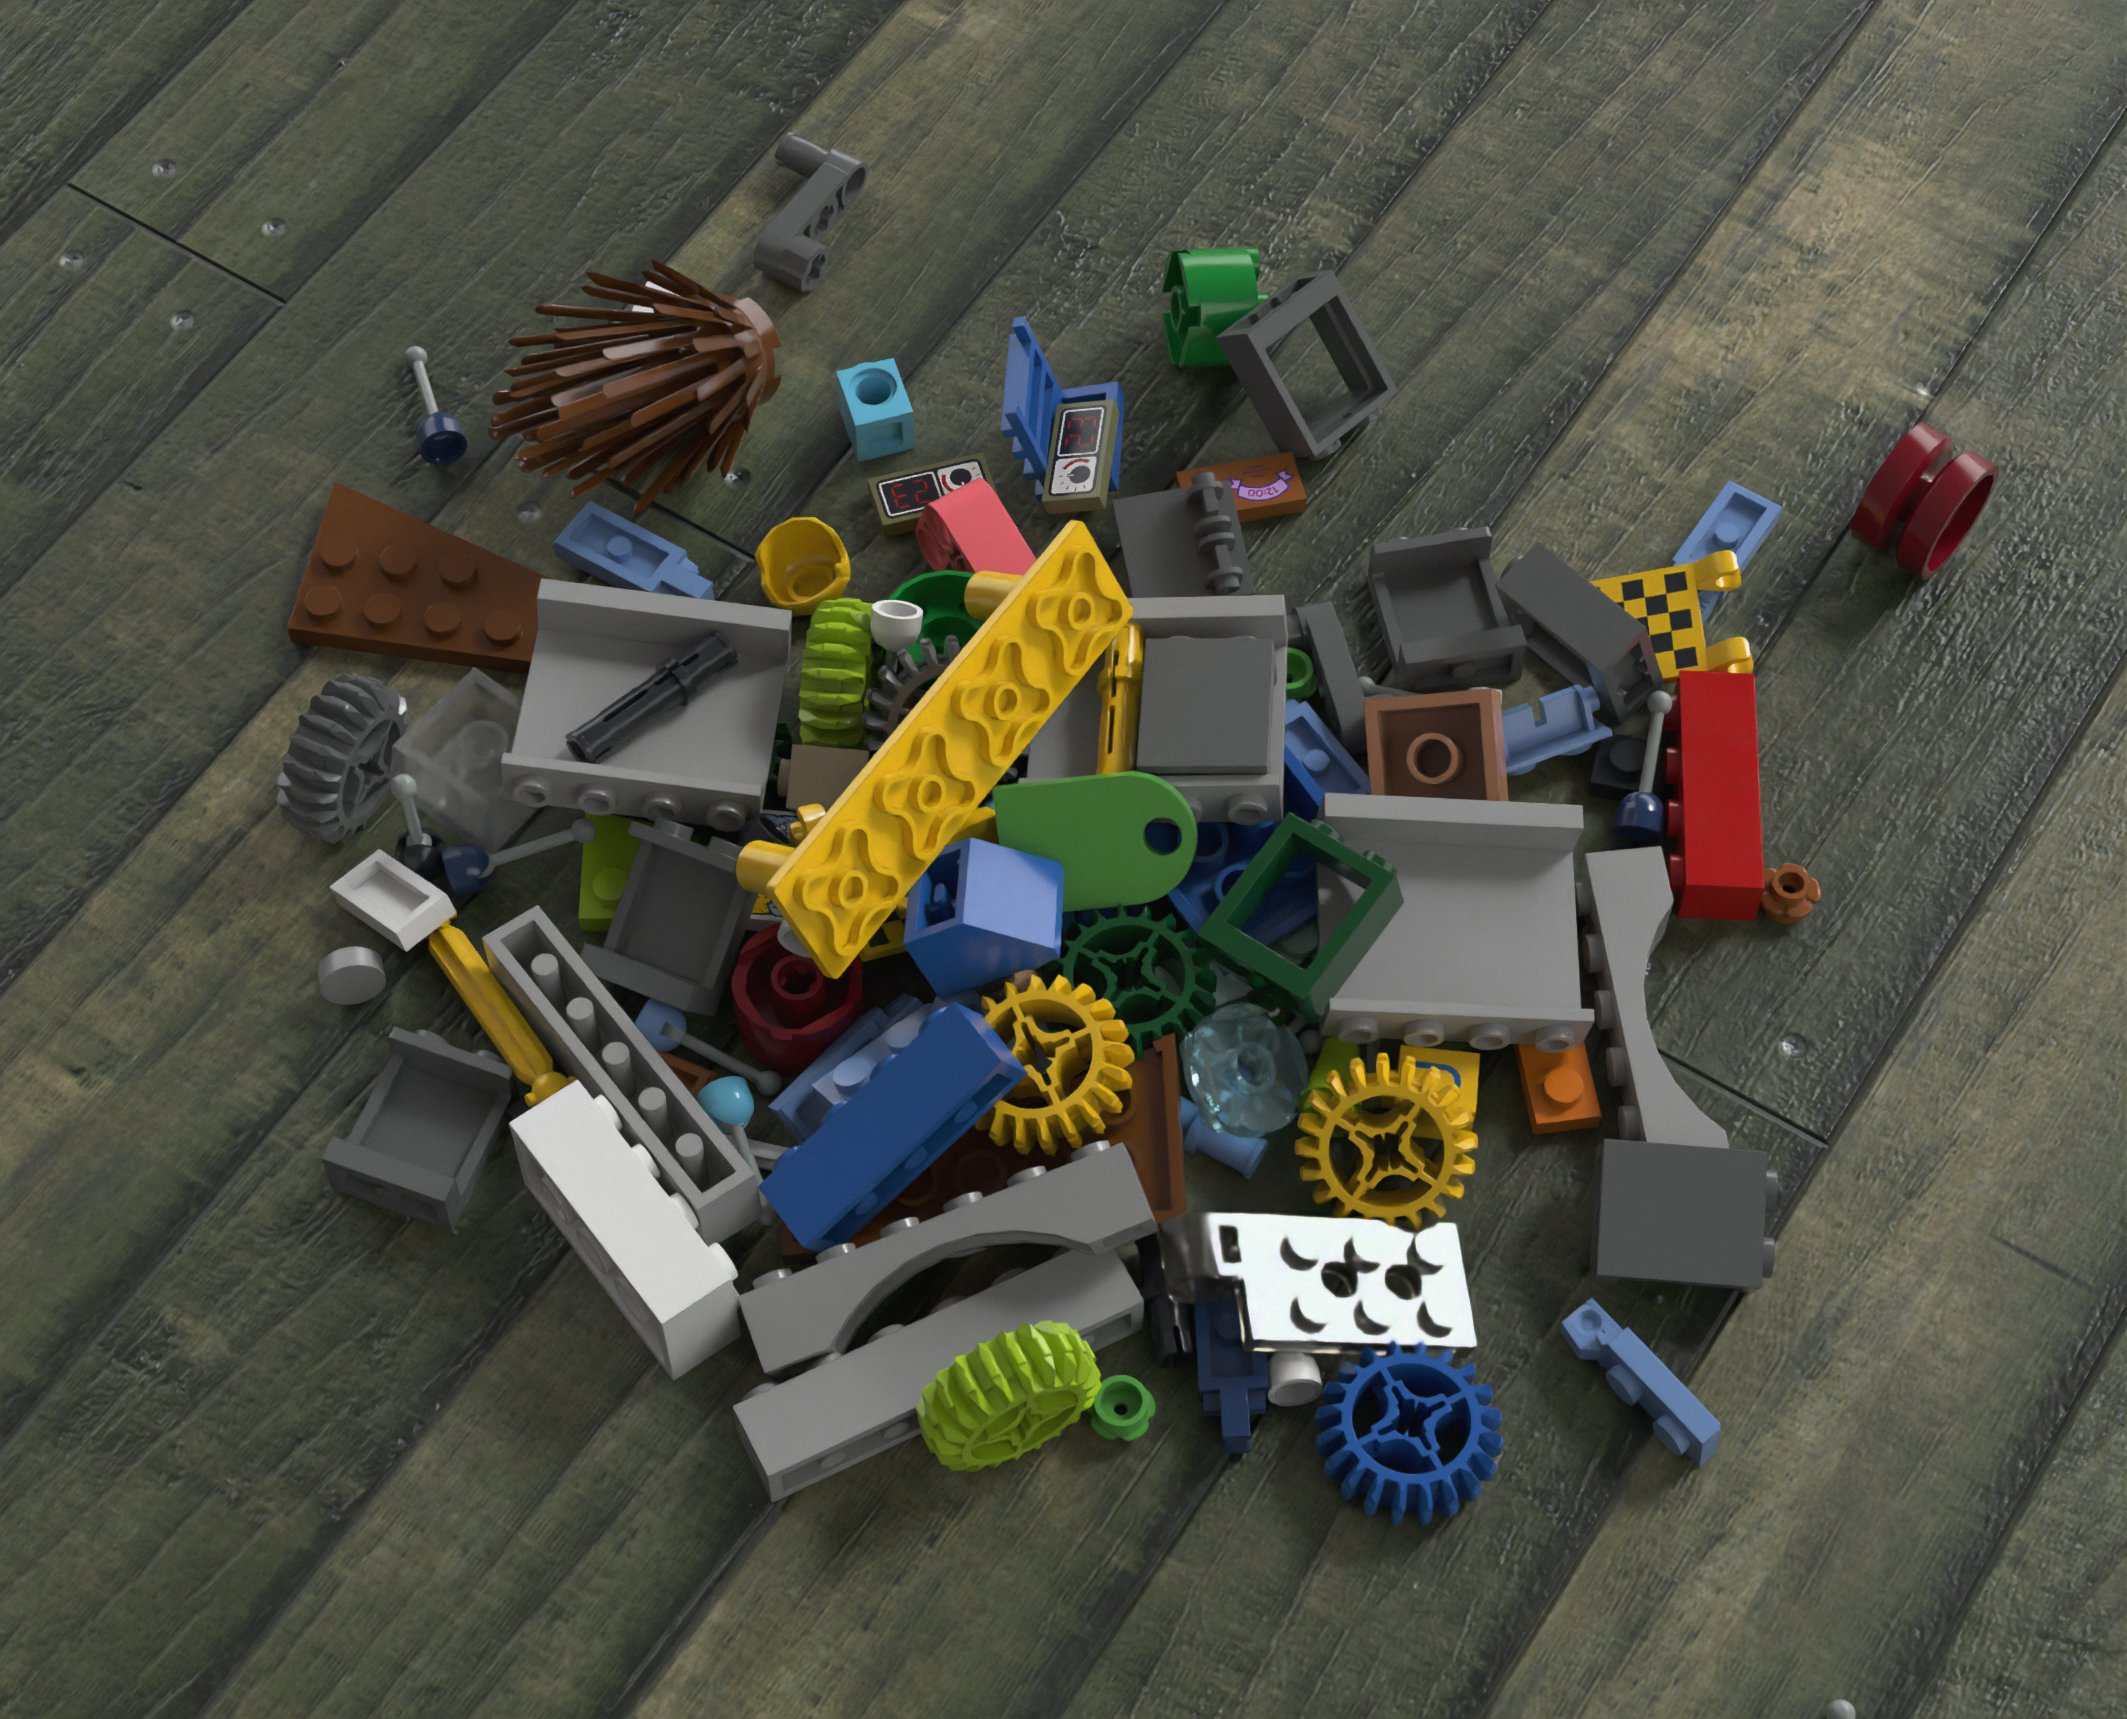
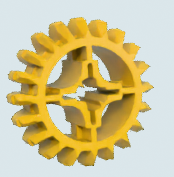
M1031 974L1027 991L1019 993L1013 983L1005 981L1004 994L1007 999L998 1005L993 999L982 996L981 1005L987 1013L984 1019L1005 1045L1016 1036L1015 1046L1011 1052L1028 1074L974 1124V1127L978 1131L990 1128L989 1137L998 1146L1003 1147L1013 1139V1145L1016 1150L1026 1156L1034 1147L1037 1139L1046 1155H1055L1058 1148V1138L1066 1137L1073 1148L1080 1149L1082 1137L1078 1131L1089 1125L1093 1132L1104 1134L1105 1125L1099 1117L1101 1111L1121 1113L1123 1105L1112 1091L1132 1088L1131 1076L1122 1069L1134 1063V1053L1131 1047L1123 1044L1128 1038L1129 1032L1122 1020H1113L1116 1011L1112 1004L1104 998L1095 1001L1096 995L1094 991L1084 983L1072 991L1068 979L1058 974L1050 988L1046 990L1042 979ZM1060 1022L1073 1025L1081 1030L1071 1034L1069 1029H1066L1062 1032L1051 1034L1041 1031L1037 1024ZM1036 1044L1051 1064L1046 1069L1051 1080L1050 1086H1048L1041 1073L1035 1067V1064L1040 1061L1035 1051ZM1089 1068L1081 1085L1070 1095V1084L1074 1077ZM1015 1096L1017 1100L1029 1096H1039L1044 1098L1049 1106L1038 1109H1025L1012 1106L1003 1100Z
M1378 1053L1376 1058L1377 1072L1368 1074L1360 1058L1352 1059L1350 1061V1071L1353 1080L1347 1082L1339 1072L1335 1070L1330 1071L1326 1075V1082L1334 1096L1321 1090L1313 1089L1308 1096V1102L1320 1114L1301 1113L1298 1118V1128L1313 1135L1303 1137L1295 1142L1296 1155L1314 1158L1301 1166V1179L1310 1182L1324 1179L1313 1191L1314 1201L1317 1204H1322L1337 1196L1338 1200L1333 1209V1218L1341 1222L1348 1217L1352 1209L1358 1211L1357 1229L1362 1233L1370 1229L1372 1217L1383 1218L1385 1234L1389 1236L1394 1235L1397 1229L1396 1217L1405 1215L1412 1230L1418 1231L1423 1227L1420 1211L1423 1207H1426L1433 1216L1442 1218L1446 1214V1206L1439 1193L1441 1192L1450 1198L1461 1199L1464 1195V1186L1453 1175L1468 1176L1473 1175L1475 1171V1161L1461 1154L1478 1147L1476 1133L1460 1130L1473 1121L1471 1108L1457 1107L1449 1109L1460 1097L1458 1086L1456 1084L1447 1085L1438 1092H1434L1441 1077L1440 1070L1431 1066L1425 1071L1420 1080L1414 1078L1416 1060L1412 1056L1404 1057L1400 1072L1389 1071L1388 1054ZM1397 1096L1405 1098L1403 1101L1399 1099L1390 1111L1383 1114H1372L1360 1107L1356 1111L1351 1109L1353 1105L1371 1097ZM1423 1109L1434 1119L1443 1138L1442 1150L1436 1163L1426 1158L1424 1149L1418 1146L1411 1138L1412 1132L1417 1126V1117ZM1336 1124L1348 1132V1139L1355 1143L1362 1152L1356 1162V1171L1351 1178L1346 1176L1339 1168L1331 1151L1330 1137ZM1400 1127L1398 1132L1399 1152L1392 1155L1388 1148V1156L1378 1154L1373 1161L1375 1155L1374 1136L1381 1134L1384 1140L1385 1132L1395 1134ZM1389 1175H1402L1413 1182L1417 1178L1421 1179L1418 1183L1398 1191L1383 1192L1371 1190L1374 1189L1382 1178Z

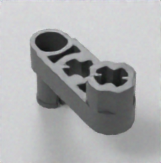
M791 131L782 138L775 153L776 164L783 168L786 167L809 180L761 235L755 248L753 264L756 269L802 292L806 290L812 292L822 280L825 269L830 261L829 247L821 244V242L846 214L852 203L862 192L868 177L869 168L867 163L837 148L828 151Z
M1331 601L1293 608L1292 614L1286 615L1288 647L1301 650L1312 661L1313 674L1316 675L1318 680L1316 690L1329 730L1350 756L1368 753L1364 700L1396 696L1389 692L1364 697L1340 621L1337 618Z

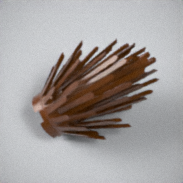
M650 259L653 268L660 274L651 270H642L641 273L647 281L675 294L594 272L585 273L598 286L585 285L581 289L589 296L652 308L654 313L556 304H540L535 308L536 313L542 315L599 319L620 323L553 328L557 332L518 336L510 339L508 343L515 347L554 344L555 350L527 354L521 360L522 367L505 370V373L511 377H517L551 369L556 370L516 380L510 388L495 392L492 401L497 406L515 401L518 403L530 398L534 399L495 412L491 416L490 422L492 426L488 431L490 438L493 440H499L521 432L524 440L534 442L536 440L544 441L574 430L568 434L522 449L513 459L521 461L518 466L522 472L530 473L582 448V450L544 468L540 478H547L578 463L566 474V478L569 480H578L608 462L606 468L573 488L569 499H575L611 476L614 478L639 462L620 480L621 486L632 485L696 426H701L699 431L635 503L633 514L643 512L662 489L663 492L670 493L676 486L680 488L686 482L688 484L712 449L713 451L707 460V472L713 471L728 446L720 466L724 479L731 469L745 432L748 433L757 407L768 402L775 395L782 378L781 374L774 376L775 359L773 349L781 347L778 334L766 312L749 297L740 300L734 296L727 295V291L717 294L653 259Z

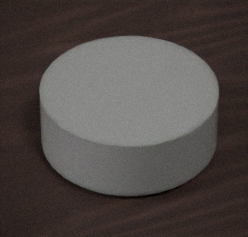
M345 947L333 951L322 959L317 968L322 996L336 1004L352 1005L368 1001L377 996L386 984L380 955L364 947Z

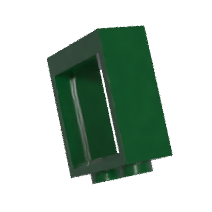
M1288 812L1198 931L1197 936L1202 948H1206L1208 955L1211 956V963L1311 1025H1314L1325 1010L1329 998H1334L1401 908L1404 900L1396 876L1397 871L1385 858L1370 850H1366L1361 855L1344 845L1343 838L1328 824L1318 819H1312L1310 823H1307ZM1300 852L1365 890L1306 970L1241 932Z

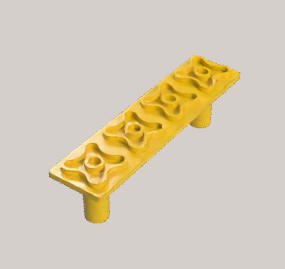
M1070 520L1024 576L986 570L975 573L967 583L964 602L968 614L973 619L984 621L985 623L801 844L794 848L756 840L747 844L739 854L736 863V876L741 887L746 891L771 898L824 976L833 979L841 976L909 892L910 888L927 870L1132 617L1133 608L1084 522Z

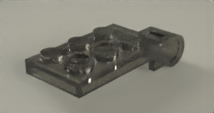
M1191 1212L1169 1218L1158 1228L1166 1296L1177 1303H1207L1227 1296L1235 1288L1243 1351L1360 1355L1361 1351L1369 1346L1378 1355H1386L1387 1346L1395 1339L1401 1346L1403 1354H1412L1414 1345L1423 1339L1427 1346L1426 1356L1438 1357L1440 1352L1450 1347L1453 1358H1467L1477 1347L1455 1223L1421 1222L1418 1231H1416L1408 1221H1395L1389 1227L1385 1220ZM1321 1273H1333L1342 1278L1349 1288L1350 1297L1339 1298L1334 1296L1323 1286ZM1393 1275L1403 1279L1412 1291V1300L1398 1299L1394 1293L1387 1289L1384 1276Z

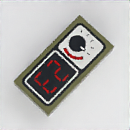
M1114 399L1057 404L1041 501L1048 514L1105 510L1120 415Z
M983 452L867 479L868 492L883 538L916 531V526L925 505L977 478L984 479L998 497Z

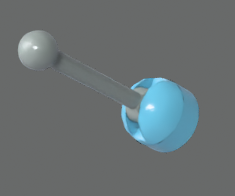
M739 1076L717 1079L701 1089L697 1096L698 1104L722 1133L732 1135L738 1153L756 1174L757 1185L759 1186L763 1179L744 1132V1128L749 1123L754 1112V1099L748 1083ZM759 1190L763 1216L757 1219V1221L762 1225H773L778 1222L780 1216Z

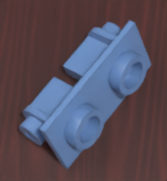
M1576 684L1538 698L1542 720L1537 722L1534 721L1532 706L1528 703L1502 711L1507 776L1527 773L1535 768L1536 763L1557 755L1570 756L1583 753L1590 749L1593 742L1613 736L1610 728L1592 717V712L1598 710L1600 704L1597 693L1591 686L1582 688Z

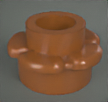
M1784 863L1779 866V869L1768 868L1764 871V891L1760 901L1761 909L1767 917L1775 922L1782 924L1799 922L1812 912V905L1819 902L1820 886L1817 880L1809 878L1806 869L1799 865ZM1791 887L1794 893H1787L1783 891V888Z

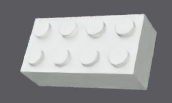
M577 1079L509 1122L525 1185L673 1381L741 1336L737 1309L741 1306L737 1297L739 1294L733 1286V1280L738 1277V1273L733 1262L718 1243L715 1242L709 1247L704 1243L695 1231L699 1227V1223L689 1204L677 1192L670 1197L656 1181L661 1175L654 1160L640 1143L633 1147L628 1145L618 1132L623 1129L622 1123L612 1105L603 1095L593 1099Z

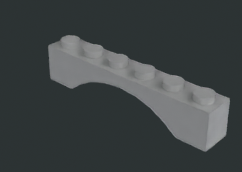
M1657 846L1585 853L1580 878L1574 879L1576 918L1584 917L1587 934H1584L1582 938L1583 962L1587 973L1596 972L1599 990L1594 993L1596 1023L1599 1030L1608 1029L1612 1047L1606 1050L1608 1081L1611 1087L1620 1086L1624 1106H1619L1618 1109L1620 1138L1627 1141L1729 1148L1726 1131L1700 1111L1675 1082L1658 1053L1647 1020L1644 994L1646 966L1651 954L1665 934L1674 902L1662 848Z
M1109 1141L1091 1143L1073 1152L1070 1155L1071 1163L1049 1172L1046 1171L1044 1166L1021 1171L1007 1180L1009 1188L984 1198L981 1192L961 1195L943 1206L945 1213L922 1223H919L917 1217L896 1221L880 1230L881 1239L857 1249L854 1243L840 1244L816 1256L817 1265L792 1274L790 1268H784L758 1277L752 1282L754 1290L737 1297L764 1373L780 1383L805 1373L807 1367L822 1356L831 1353L843 1355L860 1326L888 1295L915 1274L950 1256L984 1246L1023 1242L1064 1246L1097 1256L1159 1231L1131 1157L1123 1142L1114 1146H1110Z

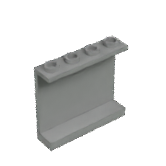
M541 578L537 595L538 633L512 752H503L501 760L503 800L518 801L530 807L549 805L580 809L600 816L612 813L643 817L655 822L657 816L674 822L712 826L717 830L725 832L741 830L756 812L762 814L791 649L792 610ZM714 630L721 632L731 642L738 655L736 658L738 664L705 684L704 687L698 690L697 699L687 706L677 705L672 710H669L630 740L611 751L597 764L578 762L574 758L566 744L568 740L565 738V735L574 731L585 722L587 723L606 707L649 679L650 676L656 673V665L668 657L676 659L681 654L686 653Z
M1284 595L1127 598L1133 608V615L1128 621L1141 625L1142 631L1146 632V639H1168L1173 636L1232 638L1240 635L1255 638H1274L1278 674L1277 684L1274 685L1270 750L1272 774L1157 777L1173 785L1183 795L1193 812L1196 823L1235 822L1241 825H1256L1263 821H1282L1288 627ZM1146 639L1144 642L1142 672H1144ZM1105 650L1029 742L1030 752L1028 756L1027 778H1019L1018 783L1096 775L1102 698L1096 690L1098 673L1104 669ZM1140 700V708H1139V723H1138L1139 725H1140L1141 700ZM1163 817L1149 822L1170 823L1178 826L1173 820Z
M1324 793L1315 819L1332 827L1343 838L1344 845L1361 855L1366 850H1370L1392 864L1397 871L1396 876L1404 903L1334 998H1329L1325 1010L1319 1017L1320 1036H1338L1340 1041L1349 1044L1370 1043L1377 1038L1404 1039L1406 1044L1415 1047L1435 1046L1443 1041L1470 1042L1472 1047L1482 1050L1500 1049L1508 1044L1535 1045L1536 1049L1548 1053L1565 1052L1574 1047L1581 1046L1595 1022L1594 1009H1581L1573 849L1584 829L1583 805ZM1316 861L1317 948L1319 953L1365 890Z

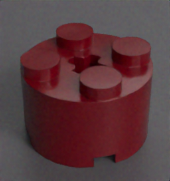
M780 922L759 931L744 944L738 955L739 961L735 967L734 974H732L731 987L737 1028L745 1047L755 1058L772 1067L780 1076L795 1078L800 1076L861 1015L867 1013L864 976L859 954L839 978L833 979L824 976L812 958L794 954L780 944L777 938L781 925Z

